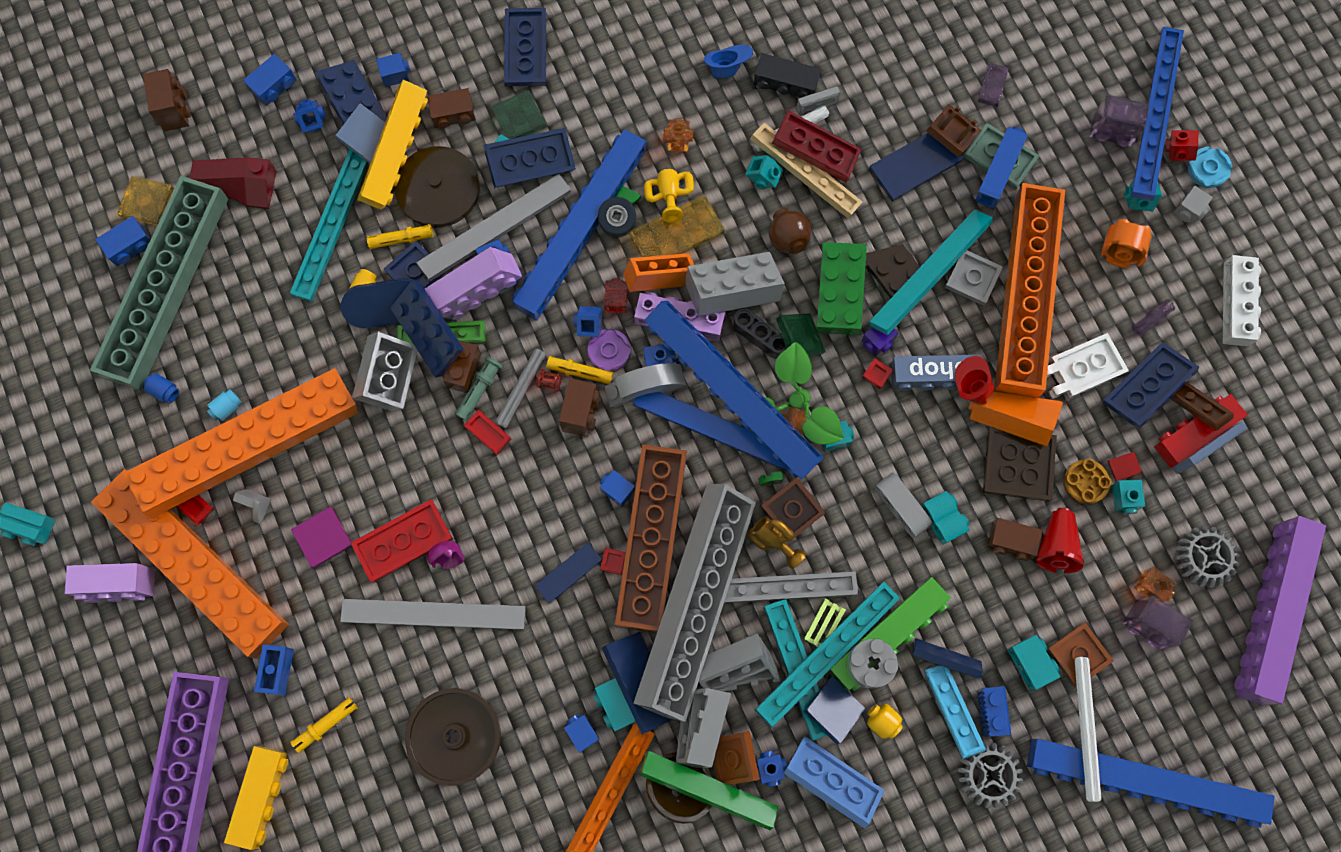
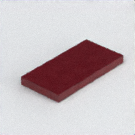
M789 110L785 114L772 141L773 145L845 183L849 180L862 150Z

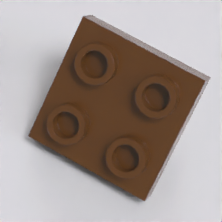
M948 104L926 132L959 158L981 130L975 125L977 123L975 119L971 122L959 113L961 109L959 106L953 108Z

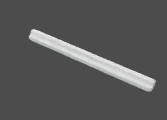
M1087 657L1075 658L1086 799L1089 802L1101 801L1090 665Z

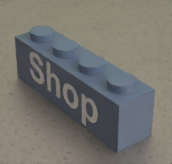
M983 355L894 357L891 362V369H893L891 373L892 388H899L900 391H908L917 387H921V390H932L934 387H943L944 390L955 389L957 387L955 381L957 366L968 357L980 356L983 358Z

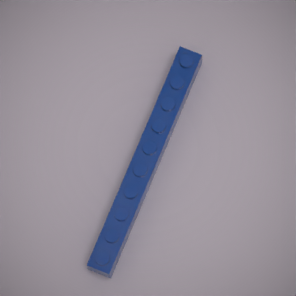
M625 129L621 135L618 134L615 137L612 149L604 154L599 169L596 168L591 175L592 180L588 186L585 185L580 192L581 197L577 203L574 202L569 209L570 214L566 220L563 219L560 222L557 234L549 239L544 254L541 253L535 262V268L525 276V283L522 288L517 289L514 293L512 300L516 310L536 321L539 319L598 227L600 206L607 199L617 196L621 187L625 185L647 150L646 140Z
M668 300L661 301L644 320L648 324L647 328L654 335H659L664 340L663 344L670 351L674 350L679 355L678 359L683 365L690 366L695 371L693 373L699 381L705 382L710 387L709 391L726 403L725 407L733 414L736 413L741 418L740 422L748 430L752 429L757 434L756 438L762 445H768L771 448L772 455L778 461H783L788 466V471L795 478L799 477L802 480L824 459Z
M1031 739L1027 767L1033 768V773L1048 776V772L1057 774V779L1071 782L1072 778L1081 780L1080 785L1085 786L1082 749L1041 739ZM1097 753L1100 785L1104 786L1105 791L1119 793L1120 789L1128 791L1127 796L1142 799L1143 795L1151 797V802L1166 805V801L1175 803V808L1190 811V807L1198 808V813L1208 816H1214L1215 812L1222 814V819L1237 822L1238 818L1246 820V825L1261 828L1262 824L1271 825L1274 795Z

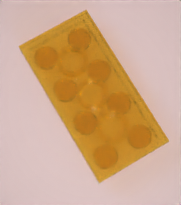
M705 194L678 207L682 210L683 217L677 222L669 223L664 221L662 216H659L629 231V235L642 257L683 254L723 234L725 229Z

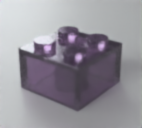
M1107 95L1094 114L1089 137L1096 138L1099 141L1117 143L1119 146H1131L1145 128L1149 104Z
M1153 595L1136 600L1123 621V624L1128 626V630L1137 636L1142 635L1156 649L1180 646L1194 623Z

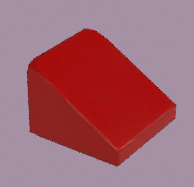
M1134 452L1108 460L1115 482L1137 476L1142 472Z

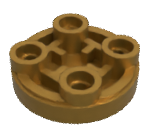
M1090 458L1079 460L1070 465L1063 477V486L1067 495L1075 502L1084 505L1094 504L1102 500L1107 495L1112 484L1105 468Z

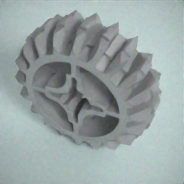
M1202 526L1200 529L1196 527L1191 529V532H1186L1183 535L1184 538L1179 539L1178 543L1181 546L1176 547L1175 551L1180 553V555L1176 556L1175 560L1181 561L1177 568L1185 570L1182 575L1183 577L1190 576L1189 583L1198 582L1199 587L1206 585L1207 588H1212L1215 585L1222 586L1224 582L1231 580L1232 575L1237 573L1233 567L1240 565L1239 562L1235 561V558H1238L1240 554L1234 553V549L1238 545H1231L1229 543L1232 537L1224 538L1225 531L1217 533L1216 527L1209 529L1207 526ZM1198 540H1207L1211 542L1209 545L1205 547L1202 545L1198 546L1197 544H1195ZM1209 567L1219 570L1215 575L1204 573V570Z
M983 743L986 748L985 752L968 757L969 760H960L966 766L965 768H958V772L964 773V777L958 778V781L966 782V785L961 790L963 792L970 790L967 798L972 800L976 797V805L980 806L983 802L984 808L989 809L992 803L993 807L998 809L1000 808V802L1004 806L1008 805L1007 797L1011 800L1016 799L1012 791H1021L1016 786V782L1023 783L1022 778H1017V774L1023 773V770L1015 769V766L1020 762L1018 759L1010 760L1014 753L1009 751L1005 754V746H1000L997 750L996 743H991L990 747H988L987 743ZM992 755L997 757L999 761L988 766L980 759L984 756ZM974 766H976L975 768L979 772V779L976 785L973 780ZM1005 767L1008 775L1007 783L1002 779V772ZM987 771L994 772V780H987L986 776H989L986 775ZM993 785L1001 792L988 796L981 791Z

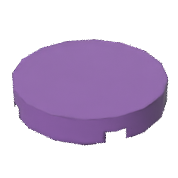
M614 329L601 330L599 337H592L589 340L587 349L592 365L610 372L623 368L629 361L631 354L630 342L627 337Z

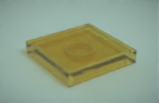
M131 176L117 214L124 218L134 216L138 221L158 225L174 187L169 184Z

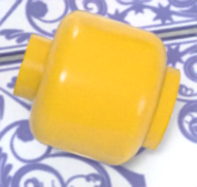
M875 704L867 713L870 716L867 725L881 739L894 738L903 727L901 725L902 717L889 704H882L880 706Z

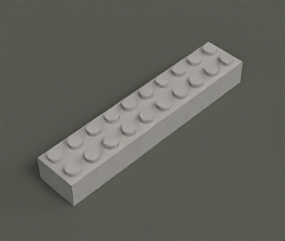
M726 484L706 485L633 703L663 717L686 722L756 502Z

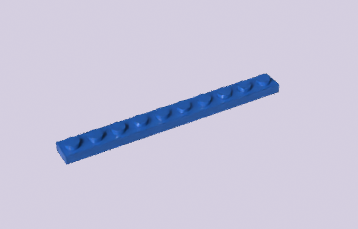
M1163 27L1161 31L1131 197L1153 201L1156 194L1184 30Z

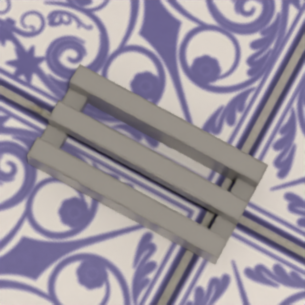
M836 86L799 98L796 110L799 115H802L821 106L827 107L836 104L840 91Z

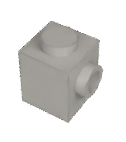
M1194 186L1173 213L1180 220L1192 224L1196 219L1201 220L1208 212L1206 207L1213 197L1197 186Z

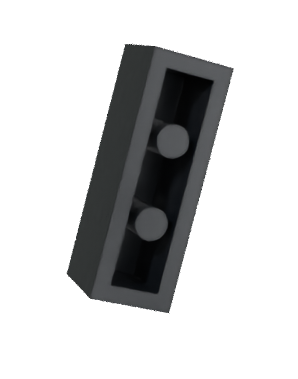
M761 53L753 85H757L761 89H771L778 91L780 94H790L802 98L816 92L822 69Z

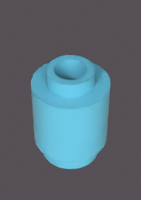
M229 389L227 392L223 391L208 404L210 409L207 412L215 421L218 419L224 421L239 408L238 405L242 401Z

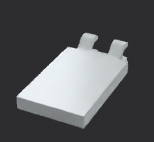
M1106 333L1049 359L1051 365H1048L1047 378L1054 375L1059 385L1048 391L1051 399H1055L1067 392L1069 398L1126 374L1129 370L1109 334Z

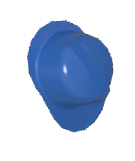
M748 45L731 46L708 53L704 57V62L711 67L713 78L732 77L740 68V64L752 57L753 49Z

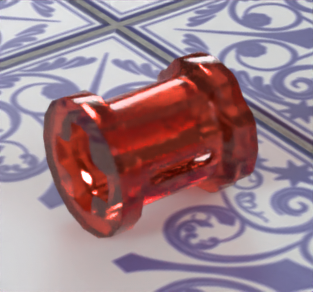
M541 368L538 373L536 387L552 388L559 392L562 383V372L555 374L545 372Z

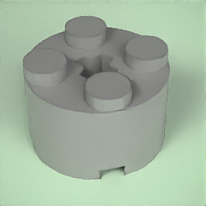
M868 639L857 644L851 649L847 658V672L854 683L864 688L873 689L888 684L898 670V660L894 650L880 639ZM869 659L876 661L875 668L867 666L870 663Z

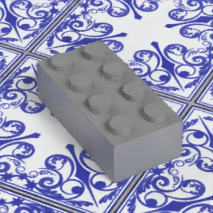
M770 252L687 266L685 281L698 316L781 301L785 284Z

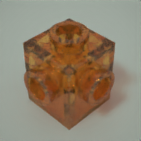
M681 118L669 119L668 127H664L663 140H667V150L688 152V144L693 142L694 130L690 129V121H685Z

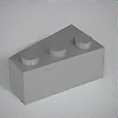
M757 633L707 654L699 683L703 688L725 692L737 689V685L751 683L752 687L759 685L758 681L772 679L773 682H779L780 678L774 658Z
M710 688L695 691L686 722H680L676 763L696 768L712 767L731 693Z

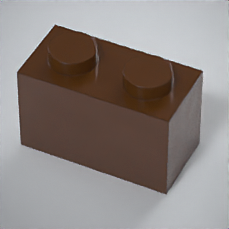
M469 88L427 96L431 119L435 128H447L453 124H467L470 121L476 120Z
M459 341L464 350L446 370L443 382L449 389L468 393L481 352L478 345Z
M997 518L992 522L987 547L992 548L994 553L1001 555L1010 553L1015 555V558L1018 560L1029 561V559H1033L1038 554L1043 530Z

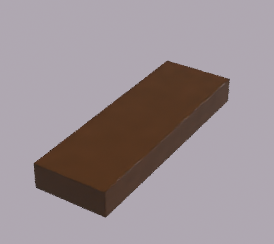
M1188 382L1171 398L1172 401L1216 431L1234 418V413Z

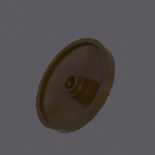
M443 146L424 148L409 156L404 166L399 168L397 174H400V179L397 186H394L397 202L405 215L420 225L431 224L433 228L450 226L464 219L473 210L480 193L479 177L473 163L461 152Z
M459 688L443 689L422 700L412 712L405 732L406 751L414 768L426 779L447 786L471 782L485 773L494 762L501 742L500 723L492 706L480 695Z

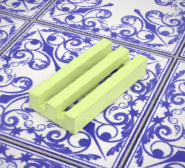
M825 599L804 640L818 647L821 644L819 640L834 611L839 613L826 638L837 628L846 609ZM826 607H830L815 639L810 638Z

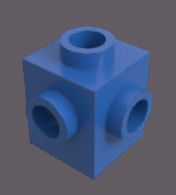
M311 99L300 101L299 105H296V111L293 113L297 126L300 125L303 132H314L324 126L326 114L323 106L318 105L317 100L311 101ZM314 112V114L311 116L307 115L308 113Z
M774 751L760 753V758L756 759L760 783H766L767 787L780 785V780L785 779L784 771L787 767L785 758L781 759L780 754L774 755ZM769 764H773L776 768L772 774L767 772Z

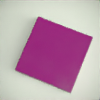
M331 506L291 529L313 569L352 547L348 534Z

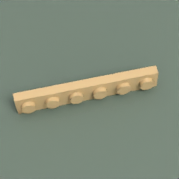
M763 123L751 136L750 140L849 219L862 204V201L828 173L773 145L772 141L777 132L766 123Z

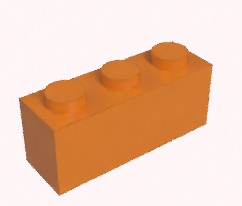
M690 253L630 258L623 276L630 292L685 287L687 266L694 265Z

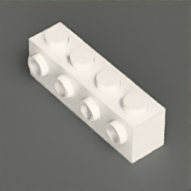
M1232 255L1224 262L1223 344L1249 347L1260 338L1261 328L1258 327V321L1261 315V308L1259 307L1261 267L1259 266V258Z

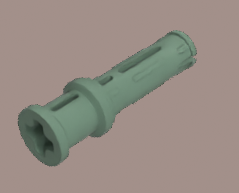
M488 356L485 357L486 362L480 372H476L474 384L455 412L456 416L465 421L468 420L487 386L493 384V378L497 371L503 367L499 362Z

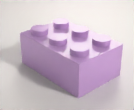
M138 563L67 566L65 594L74 596V600H84L86 603H98L99 599H107L108 602H122V598L130 599V601H145V597H154L155 569Z

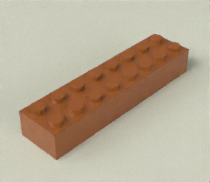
M642 444L615 620L617 628L651 633L658 632L666 605L687 450Z

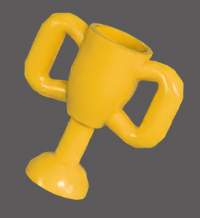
M664 169L658 173L657 179H650L645 182V199L647 202L652 203L662 199L667 202V208L662 212V219L664 221L674 223L682 219L683 212L675 206V199L679 195H688L693 192V176L690 172L686 171L678 174L673 169ZM685 178L686 188L680 189L679 181ZM652 185H657L660 192L653 196Z

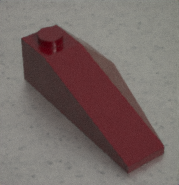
M245 157L193 160L189 178L218 187L227 198L241 202V204L247 207L269 209L277 170L269 159Z

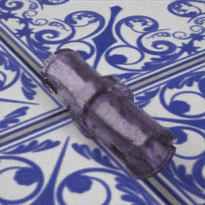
M1165 299L1154 310L1146 312V316L1132 326L1133 331L1136 333L1139 330L1140 332L1137 335L1143 336L1153 326H1158L1162 323V319L1175 310L1174 304L1171 303L1168 306L1167 304L1170 303V300Z

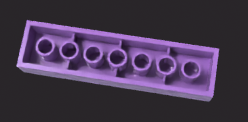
M1297 516L1275 526L1273 530V537L1275 538L1267 554L1269 558L1268 565L1262 573L1263 585L1256 597L1258 601L1257 609L1252 614L1251 622L1253 624L1251 632L1248 633L1245 641L1247 645L1246 652L1240 660V666L1242 667L1240 676L1236 678L1234 684L1236 689L1235 696L1259 705L1283 704L1326 525Z
M173 672L137 852L197 851L229 678Z

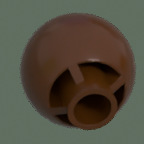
M785 208L776 211L769 227V238L772 245L778 251L786 254L802 252L810 242L812 235L808 219L799 212L788 211Z

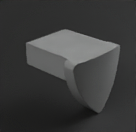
M247 489L235 492L233 499L235 502L253 508V521L259 524L263 520L271 498Z

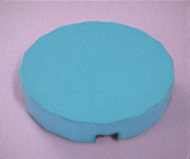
M1211 147L1198 149L1196 161L1188 162V173L1191 179L1197 185L1204 188L1221 186L1231 175L1232 163L1228 155L1218 148L1216 150L1211 149Z

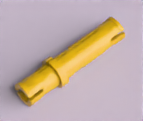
M431 224L414 228L409 226L400 231L367 236V243L370 250L406 242L411 244L417 240L433 238V230Z
M549 356L546 369L565 373V376L568 377L573 375L608 385L611 384L612 371L575 363L572 359L564 360Z
M347 697L346 700L314 725L310 724L307 726L305 732L290 741L291 745L295 747L300 742H303L295 749L300 754L315 740L319 741L322 739V735L354 710H357V705L354 703L346 709V706L353 701L350 697Z

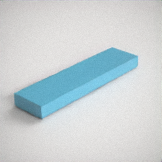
M937 665L924 670V674L962 759L985 752L986 748L949 668Z

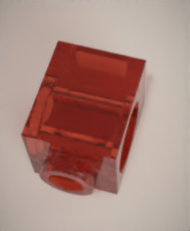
M619 278L611 279V281L606 280L605 312L627 313L628 286L626 281Z

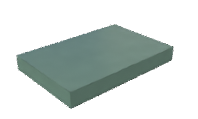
M986 123L963 157L988 172L1005 134L989 123ZM1023 145L1006 185L1017 190L1040 155Z

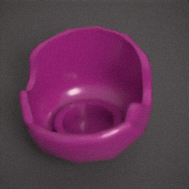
M453 541L439 542L432 546L427 554L428 563L433 568L438 563L443 569H449L465 561L460 546Z

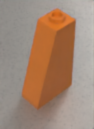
M993 391L986 404L970 402L968 409L972 410L969 419L1048 446L1063 402Z

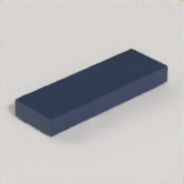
M587 542L537 583L535 587L547 602L551 604L597 566L602 559Z
M917 638L913 642V656L975 678H980L982 675V661Z

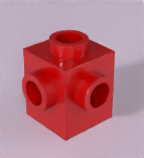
M1171 130L1170 139H1166L1165 152H1169V161H1196L1199 130Z

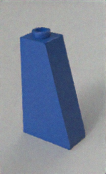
M1018 127L1007 128L974 202L995 209L1027 139L1028 134L1024 133L1023 129Z

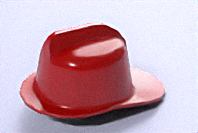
M971 356L964 359L957 366L955 381L960 397L972 402L986 404L987 399L994 391V384L986 360L980 356Z

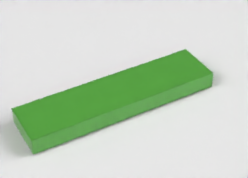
M485 321L447 322L457 340L470 344H486ZM397 325V339L413 344L403 327Z

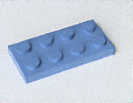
M805 736L799 743L784 771L785 775L864 829L870 824L885 791Z

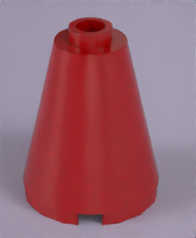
M1058 508L1051 514L1036 556L1037 565L1044 570L1056 573V569H1064V573L1069 574L1083 569L1084 559L1076 516L1068 508Z

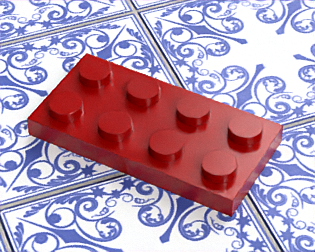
M431 499L351 542V545L369 581L374 583L428 554L435 544L442 541H451L453 537L434 501Z

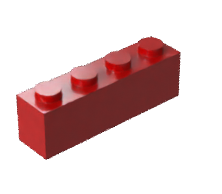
M1232 394L1225 398L1220 395L1214 399V401L1234 413V418L1219 430H1214L1194 416V419L1190 422L1185 419L1176 425L1177 431L1173 434L1168 431L1158 438L1160 443L1155 445L1154 448L1170 468L1179 464L1248 416Z

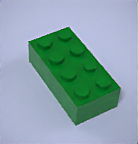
M823 242L817 319L818 333L861 335L867 244Z

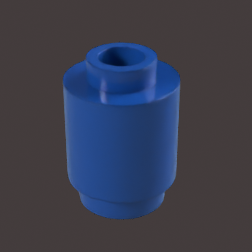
M158 373L149 375L143 383V386H145L144 392L162 403L171 404L179 394V389L176 388V385Z

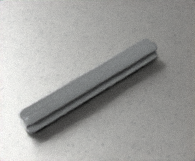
M535 349L496 419L497 425L503 428L508 426L545 358V353L542 350Z

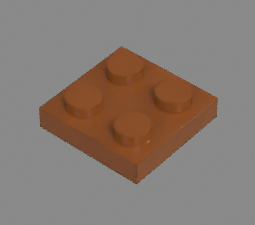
M1085 622L1047 648L1049 654L1074 688H1077L1075 658L1087 657L1089 659L1091 677L1114 661Z
M750 731L719 738L714 758L718 781L732 785L760 780Z

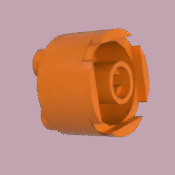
M1118 219L1115 224L1107 229L1101 252L1102 257L1105 255L1108 263L1121 268H1129L1132 264H1137L1136 267L1143 265L1146 262L1151 242V228L1145 225L1130 223L1126 219Z

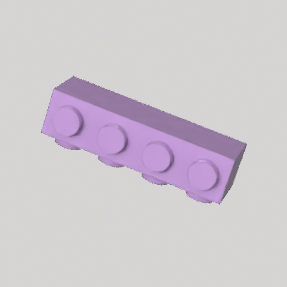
M652 292L640 293L634 316L635 324L648 326L644 321L661 301L668 300L706 339L720 341L725 311L698 316L692 301L687 303L679 301L675 297H658L657 294Z

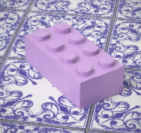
M489 247L425 288V291L443 318L458 320L470 309L480 307L481 302L496 297L502 289L515 285L522 275L512 254Z

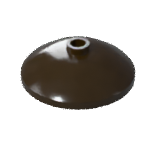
M677 752L668 753L662 757L676 762ZM685 766L712 778L707 768ZM646 778V791L652 806L660 815L672 822L682 824L693 823L704 817L712 807ZM672 791L677 792L678 796H675Z

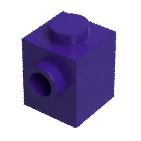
M872 327L864 334L861 342L869 353H873L875 356L881 352L885 354L894 345L892 342L897 337L898 332L893 329L889 335H886Z

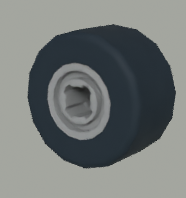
M612 197L604 201L598 212L600 227L606 234L613 237H622L630 233L636 223V212L632 203L622 197Z

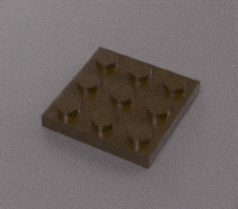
M990 426L987 435L983 493L1051 502L1057 435H1052L1048 446Z

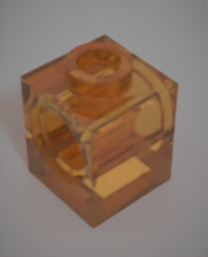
M1151 567L1143 572L1134 588L1156 604L1165 601L1168 602L1174 596L1175 590L1173 589L1177 582L1155 567ZM1155 581L1158 582L1161 587L1160 592H1157L1154 588Z

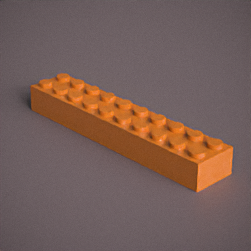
M1022 183L1016 194L994 392L1039 398L1046 391L1065 189Z
M334 368L124 472L123 475L142 512L151 519L358 414V409L337 370Z
M124 469L91 503L247 657L256 659L261 654L263 644L270 645L289 624L173 510L169 509L149 519L142 512L123 475L128 470Z

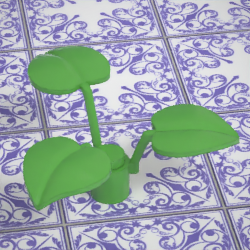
M797 342L793 343L778 356L775 362V372L783 382L792 381V386L796 391L790 395L789 402L775 408V403L771 398H765L777 411L789 406L795 409L804 407L805 417L808 420L803 424L802 429L810 441L817 444L838 442L844 438L839 418L832 409L817 407L811 412V416L809 414L811 395L807 390L798 386L796 382L800 384L808 382L812 374V365L803 347Z

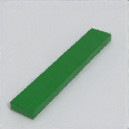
M650 751L646 753L640 776L767 830L773 829L778 810L777 805Z

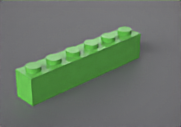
M931 577L857 644L868 639H880L890 645L895 654H897L899 651L896 648L902 642L905 645L915 637L913 632L920 627L923 630L932 622L930 617L935 612L938 615L949 606L946 602L951 597ZM850 649L829 672L847 691L850 689L856 691L861 686L854 683L847 672V658L851 651ZM869 659L870 663L867 666L875 668L876 661Z

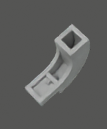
M666 363L651 365L622 374L615 378V382L605 386V391L610 407L616 408L645 394L654 392L670 393L686 385L680 364Z

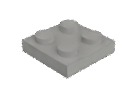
M967 250L958 259L945 288L985 306L1003 266Z

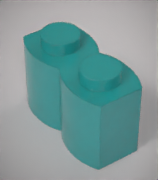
M947 491L921 504V507L932 521L931 527L942 545L970 531L967 517L964 514H960L956 507L958 506L956 498L952 494L949 495Z

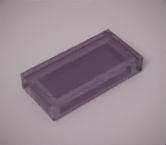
M988 63L977 102L998 107L1009 68Z

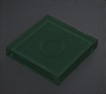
M529 90L491 106L505 137L508 139L527 136L547 127Z
M810 313L780 315L776 318L787 348L797 342L806 351L808 357L821 356L825 353Z

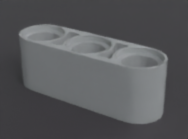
M891 473L874 485L877 494L912 538L917 537L932 526L930 517L895 473Z

